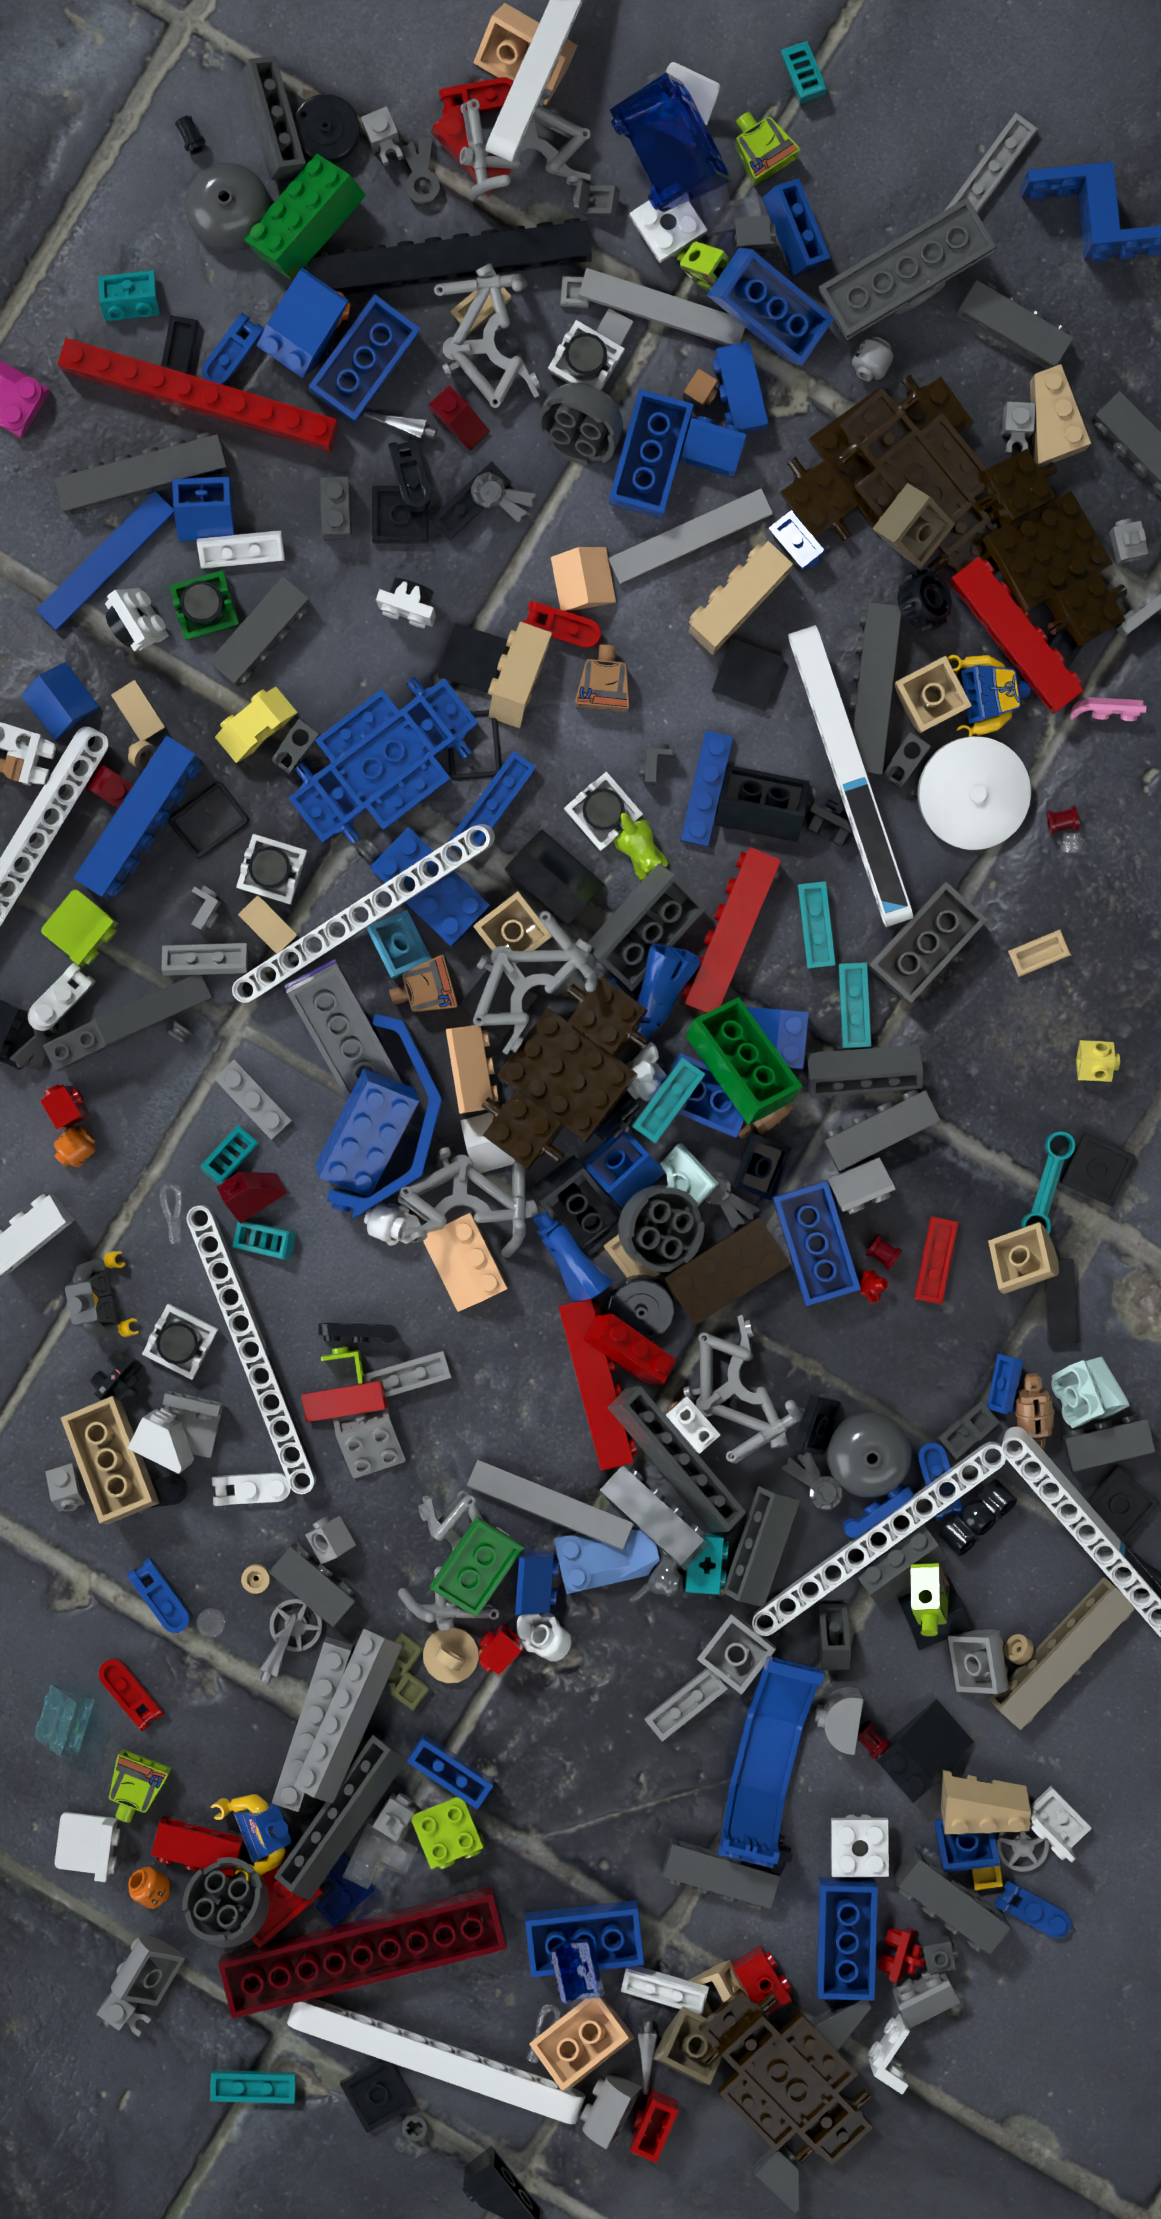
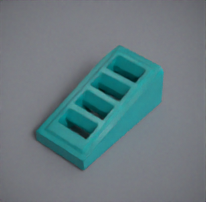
M805 41L782 49L780 53L799 105L825 96L827 89L808 42ZM804 51L805 56L794 60L790 59V55ZM808 62V66L795 70V65ZM811 71V76L799 80L798 75ZM812 81L815 82L814 86L805 89L802 87L804 84Z
M237 1125L200 1165V1170L219 1186L234 1174L259 1143ZM236 1136L248 1146L245 1150L234 1141ZM228 1145L240 1154L238 1158L226 1149ZM221 1154L232 1163L230 1167L218 1158ZM213 1163L224 1171L222 1175L211 1167Z
M237 1221L232 1247L275 1258L291 1259L296 1231L248 1221L240 1224ZM249 1228L251 1229L249 1243L245 1244L246 1231ZM258 1231H262L260 1244L256 1246ZM273 1234L271 1248L269 1249L267 1248L269 1235ZM281 1236H283V1237H282V1242H281L280 1251H279L278 1249H279V1244H280Z

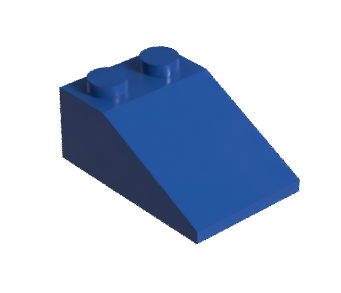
M302 268L266 324L257 346L301 378H304L318 366L349 300Z
M746 1007L788 1067L803 1069L809 1012Z
M678 1053L670 1073L682 1057L705 1073V1076L678 1111V1114L737 1138L744 1118L705 1063Z

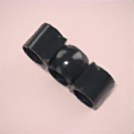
M998 1479L989 1482L982 1489L981 1493L977 1495L979 1499L972 1500L963 1508L960 1518L956 1515L954 1519L941 1529L939 1536L958 1556L966 1554L980 1540L976 1535H984L991 1530L996 1523V1516L1001 1519L1016 1505L1017 1498Z

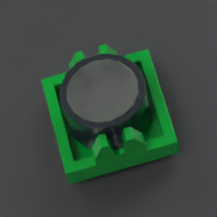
M223 570L169 585L173 606L176 610V616L185 641L240 626Z

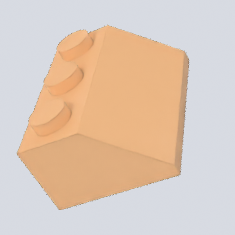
M504 3L492 15L473 63L498 78L507 77L514 81L539 26V22ZM566 39L545 87L551 90V97L568 70L578 46ZM551 97L544 100V105L548 104Z
M476 1025L446 1029L459 1114L486 1110L482 1108L483 1102L493 1108L492 1105L485 1101L490 1097L494 1102H499L497 1086H491L489 1076L495 1074L492 1057L487 1058L485 1047L490 1046L488 1030H482L481 1026Z
M472 1212L445 1224V1227L441 1230L427 1233L428 1237L423 1242L458 1312L508 1289V1285L477 1222L474 1220Z
M595 1991L529 2044L560 2089L566 2091L574 2087L635 2037L619 2014Z

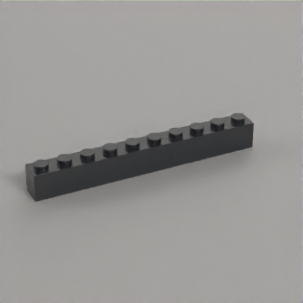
M571 218L565 220L564 224L553 225L552 222H542L534 228L525 229V226H513L508 229L509 231L505 232L489 229L482 231L481 235L470 236L468 233H460L454 235L453 239L442 240L441 237H431L425 239L423 243L414 244L413 241H402L394 247H386V245L379 244L370 246L369 250L364 251L349 248L342 250L341 254L330 255L329 252H319L308 262L309 273L335 291L348 295L478 277L476 270L490 263L496 274L592 262V252L587 220L581 221L580 218Z

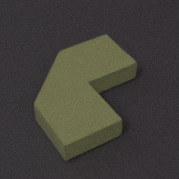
M402 1631L394 1641L403 1646L390 1673L389 1686L391 1695L414 1711L429 1691L430 1686L409 1671L423 1652L424 1647Z

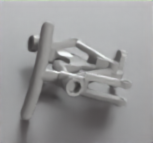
M545 88L513 162H510L499 156H487L489 152L485 151L489 137L484 141L479 114L480 104L477 99L469 100L461 105L469 147L462 148L459 159L460 164L472 166L476 172L477 183L468 191L467 196L469 200L475 201L482 193L508 186L511 182L508 175L488 178L486 168L518 169L522 165L519 155L527 149H535L541 152L547 158L546 172L567 177V184L577 186L578 181H590V174L574 171L565 164L577 149L590 138V131L543 108L544 100L551 97V90ZM535 121L569 138V140L557 151L550 143L537 136Z
M490 263L476 270L477 279L436 285L434 292L438 296L478 291L454 337L448 338L443 344L444 355L448 359L456 360L452 364L448 362L442 366L446 375H451L455 372L454 369L461 367L493 408L501 405L517 373L526 380L534 398L539 396L538 389L542 388V385L536 373H529L522 357L517 355L513 358H507L502 355L496 348L494 341L497 327L507 328L510 324L501 288L512 286V289L516 292L525 289L528 282L521 274L496 275ZM490 294L495 314L490 317L484 328L483 339L465 340ZM486 353L494 364L506 370L496 390L493 389L467 356L468 354Z
M548 911L540 913V921L563 950L512 951L507 946H498L491 954L493 965L488 963V958L483 955L476 966L479 969L486 968L490 971V975L475 1012L473 1023L476 1026L515 1025L514 1033L502 1051L506 1055L510 1050L516 1052L524 1040L520 1034L529 1022L530 1017L528 1013L523 1012L522 999L531 987L545 985V991L551 994L576 969H579L584 976L585 990L587 992H593L599 981L598 974L591 968L586 959L593 947L580 938L576 944L572 943ZM544 915H547L548 918H547V919H543V916H544ZM567 961L555 975L539 973L524 977L515 962ZM504 971L515 987L511 995V1012L488 1013Z
M449 1147L440 1149L435 1159L436 1167H442V1169L401 1188L398 1202L404 1204L427 1221L422 1226L403 1230V1239L410 1238L412 1243L425 1240L429 1232L443 1229L447 1222L445 1214L449 1209L455 1206H467L475 1210L474 1220L477 1223L510 1220L513 1222L512 1239L501 1251L503 1257L509 1258L520 1247L525 1238V1219L538 1215L535 1201L530 1200L526 1202L525 1167L516 1160L512 1165V1197L476 1171L469 1157L458 1155L449 1164L448 1160L451 1155ZM454 1178L453 1195L444 1198L435 1208L419 1197ZM468 1179L507 1209L491 1211L487 1203L467 1194Z
M743 1315L737 1316L742 1335L740 1346L707 1333L699 1335L700 1388H683L685 1397L687 1396L691 1401H696L695 1406L705 1417L715 1414L759 1431L758 1434L732 1451L727 1452L726 1459L734 1464H737L766 1443L770 1442L772 1449L787 1446L788 1441L785 1431L795 1423L802 1422L806 1410L805 1408H799L795 1401L788 1400L785 1403V1407L789 1414L779 1419L765 1387H758L756 1393H753L742 1385L740 1369L745 1361L753 1359L749 1337L754 1336L751 1320L745 1321ZM713 1349L732 1355L728 1367V1382L713 1392ZM736 1394L745 1402L761 1405L768 1422L720 1404Z
M460 1491L457 1494V1498L439 1520L435 1517L431 1497L428 1495L423 1496L424 1504L418 1506L422 1520L428 1521L430 1535L438 1541L447 1539L453 1550L461 1540V1537L452 1530L460 1518L466 1513L470 1524H472L476 1516L483 1520L475 1503V1498L466 1491ZM495 1527V1528H497L498 1530L502 1531L503 1533H505L506 1535L509 1536V1534L506 1533L505 1531H503L501 1528ZM439 1566L435 1569L434 1578L442 1567ZM401 1588L398 1591L399 1598L416 1617L429 1623L434 1622L436 1619L439 1630H447L454 1627L453 1618H490L495 1620L499 1617V1611L489 1603H486L478 1617H475L436 1592L435 1603L433 1605L419 1604L406 1588Z

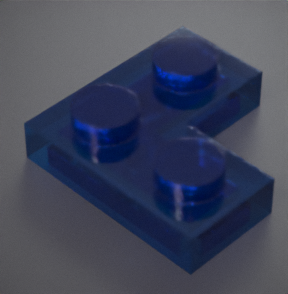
M343 1852L326 1877L334 1888L315 1904V1908L334 1928L374 1892L376 1887Z

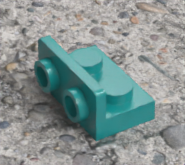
M154 270L98 276L99 303L105 321H117L160 314Z

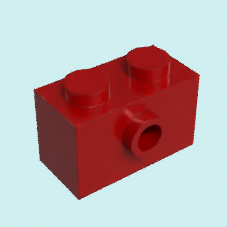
M57 1084L44 1092L46 1097L39 1100L56 1130L67 1129L90 1116L83 1104L85 1103L83 1096L73 1086Z
M502 1622L493 1633L489 1631L479 1642L481 1645L478 1657L481 1658L479 1663L489 1673L494 1671L500 1675L521 1653L523 1640Z
M760 1945L732 1962L734 1972L752 2000L759 2003L770 1991L777 1997L779 2001L767 2011L768 2015L792 2001L789 1991L793 1990L785 1975L779 1976L775 1969L778 1963L770 1950L765 1953Z
M653 2089L651 2090L644 2109L637 2111L633 2121V2126L636 2128L630 2140V2151L657 2163L678 2114V2100Z

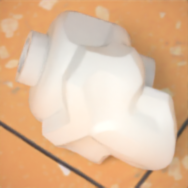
M652 1042L646 1045L633 1061L626 1064L638 1074L627 1089L635 1100L641 1097L644 1101H650L661 1087V1082L667 1078V1075L656 1063L659 1055L655 1044Z
M392 1202L389 1204L379 1203L374 1208H369L364 1218L368 1234L386 1242L389 1246L397 1244L398 1241L405 1244L411 1242L410 1238L403 1239V1230L421 1226L418 1217L409 1214L407 1206Z
M543 1613L541 1616L539 1614H527L518 1617L517 1632L519 1637L523 1639V1646L528 1652H534L549 1661H559L567 1655L571 1647V1635L560 1626L559 1621L555 1619L553 1614Z

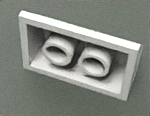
M42 1194L31 1203L33 1208L29 1212L24 1214L21 1211L9 1221L11 1226L4 1232L0 1229V1276L11 1273L75 1221L55 1194L48 1195L47 1197L45 1194Z
M161 1408L160 1411L155 1409L142 1417L128 1449L179 1474L190 1466L194 1460L182 1422L175 1419L176 1414L168 1409Z

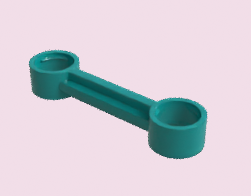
M1060 1131L1051 1133L1045 1140V1150L1048 1154L1032 1211L1023 1217L1021 1229L1026 1227L1030 1217L1039 1215L1046 1223L1045 1229L1048 1234L1051 1231V1223L1047 1216L1064 1159L1069 1158L1075 1150L1073 1137L1066 1132ZM1059 1135L1067 1138L1069 1142V1150L1063 1156L1054 1155L1050 1149L1052 1139Z

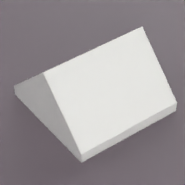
M491 1113L460 1120L469 1158L472 1160L473 1168L479 1173L513 1165L515 1161L483 1136L493 1121L494 1115Z

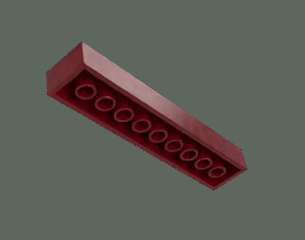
M494 1886L267 1943L261 1948L255 1946L221 1955L218 1967L231 2018L234 2019L506 1950L507 1938Z

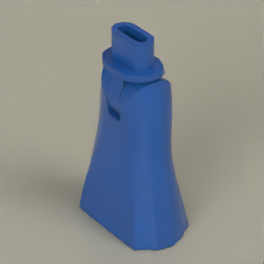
M653 943L650 946L644 980L637 1001L648 1010L640 1021L637 1030L642 1035L651 1039L654 1030H659L661 1025L665 1023L681 991L701 963L698 956L688 950Z
M548 1212L535 1216L533 1220L539 1228L537 1234L541 1235L542 1242L553 1256L572 1301L589 1300L606 1290L613 1280L585 1255L567 1227L561 1225L558 1220H552Z

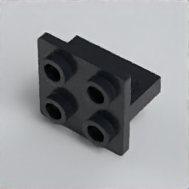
M0 1000V1061L22 1070L23 1067H17L16 1062L12 1061L10 1057L35 1035L34 1030L29 1024L27 1011Z

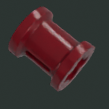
M1070 806L1069 810L1058 812L1046 811L1047 826L1051 836L1063 830L1073 829L1074 831H1079L1080 823L1076 806Z
M878 1234L869 1245L865 1255L874 1257L885 1265L884 1268L886 1270H889L899 1257L902 1249L899 1247L895 1249L883 1241L882 1236Z
M868 1721L859 1728L857 1741L869 1751L868 1756L874 1759L888 1747L890 1741L887 1738L883 1739L873 1728L874 1724Z

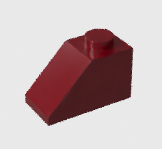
M449 384L429 404L430 412L469 451L490 432L470 405Z
M99 763L85 787L119 809L134 785Z
M238 1172L216 1187L224 1204L240 1224L287 1194L277 1173Z

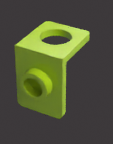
M348 1346L332 1348V1354L321 1356V1361L354 1356L358 1384L364 1383L360 1349L349 1351Z

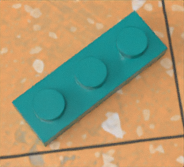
M826 881L798 884L807 969L835 966Z
M867 963L838 964L842 1048L871 1047Z
M682 1057L632 1127L656 1143L705 1076V1073Z
M211 2071L210 2101L295 2103L296 2072Z

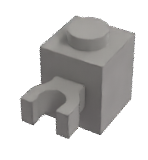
M387 106L362 116V125L374 153L381 151L380 157L383 166L389 165L386 157L389 152H394L397 155L398 161L404 159L401 149L396 145L400 143L398 131Z
M1007 402L1003 407L1001 436L1010 437L1005 447V454L1012 453V445L1015 443L1021 446V451L1028 448L1025 438H1029L1034 432L1036 403Z
M1125 519L1116 522V527L1109 531L1116 565L1144 559L1149 553L1141 521L1133 522L1132 519Z
M392 1792L374 1820L373 1828L397 1842L415 1813L416 1807L412 1805L413 1801L402 1793L396 1795Z
M113 1991L110 1992L97 2012L99 2017L118 2031L126 2022L129 2024L131 2031L138 2037L142 2033L143 2028L138 2026L136 2021L142 2019L148 2024L153 2017L146 2011L137 2010L138 2003L120 2000Z

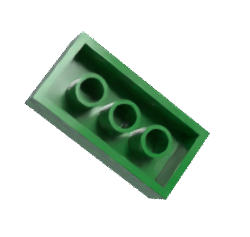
M316 154L280 197L270 206L260 223L255 224L251 228L250 234L243 238V240L261 260L293 281L299 270L307 265L365 198L366 194L350 174L319 154Z
M739 997L695 1018L685 1034L748 1125L792 1103L803 1087Z

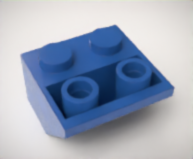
M699 416L698 419L692 418L680 462L734 478L746 434L741 433L742 429L733 425H726L725 428L714 425L715 421L707 417Z
M229 477L172 479L173 508L179 542L235 535L233 483Z

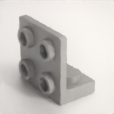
M174 1391L166 1392L162 1405H165V1409L176 1414L175 1419L182 1422L192 1454L210 1458L224 1403Z
M389 1406L383 1410L333 1418L336 1438L353 1478H358L406 1461L392 1425Z

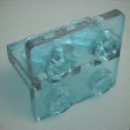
M51 1685L48 1694L44 1698V1707L40 1720L36 1724L35 1739L58 1756L65 1757L67 1751L78 1753L95 1699L90 1695L68 1693L56 1685Z

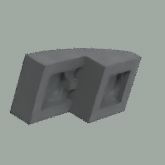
M981 1401L936 1438V1441L944 1448L952 1460H957L1000 1422Z

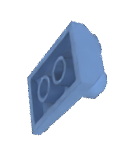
M635 1524L632 1527L623 1551L581 1533L554 1539L566 1594L647 1576L660 1561L656 1544Z

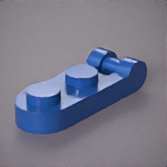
M242 312L205 361L202 367L203 378L226 385L255 344L259 342L265 328L260 324H253L249 321L250 317ZM242 330L249 334L246 340L238 336Z
M927 1442L919 1448L918 1461L925 1485L928 1486L951 1468L947 1454L939 1443ZM944 1482L939 1487V1492L944 1496L951 1495L955 1490V1486L950 1482ZM958 1498L934 1516L936 1521L945 1519L944 1516L950 1514L960 1515L963 1510L960 1499Z
M900 1484L896 1489L887 1494L889 1497L880 1503L878 1500H875L863 1509L865 1514L859 1518L846 1519L843 1523L846 1535L850 1538L860 1536L904 1505L914 1496L908 1485L902 1487Z
M151 1557L143 1562L142 1567L127 1573L133 1586L167 1631L179 1633L188 1626L190 1613ZM151 1575L154 1582L147 1586L143 1579Z
M1007 1879L1004 1885L1005 1891L1001 1897H997L994 1903L997 1908L1017 1917L1051 1937L1061 1938L1068 1934L1071 1928V1919L1066 1911ZM1015 1895L1021 1897L1017 1905L1011 1903Z

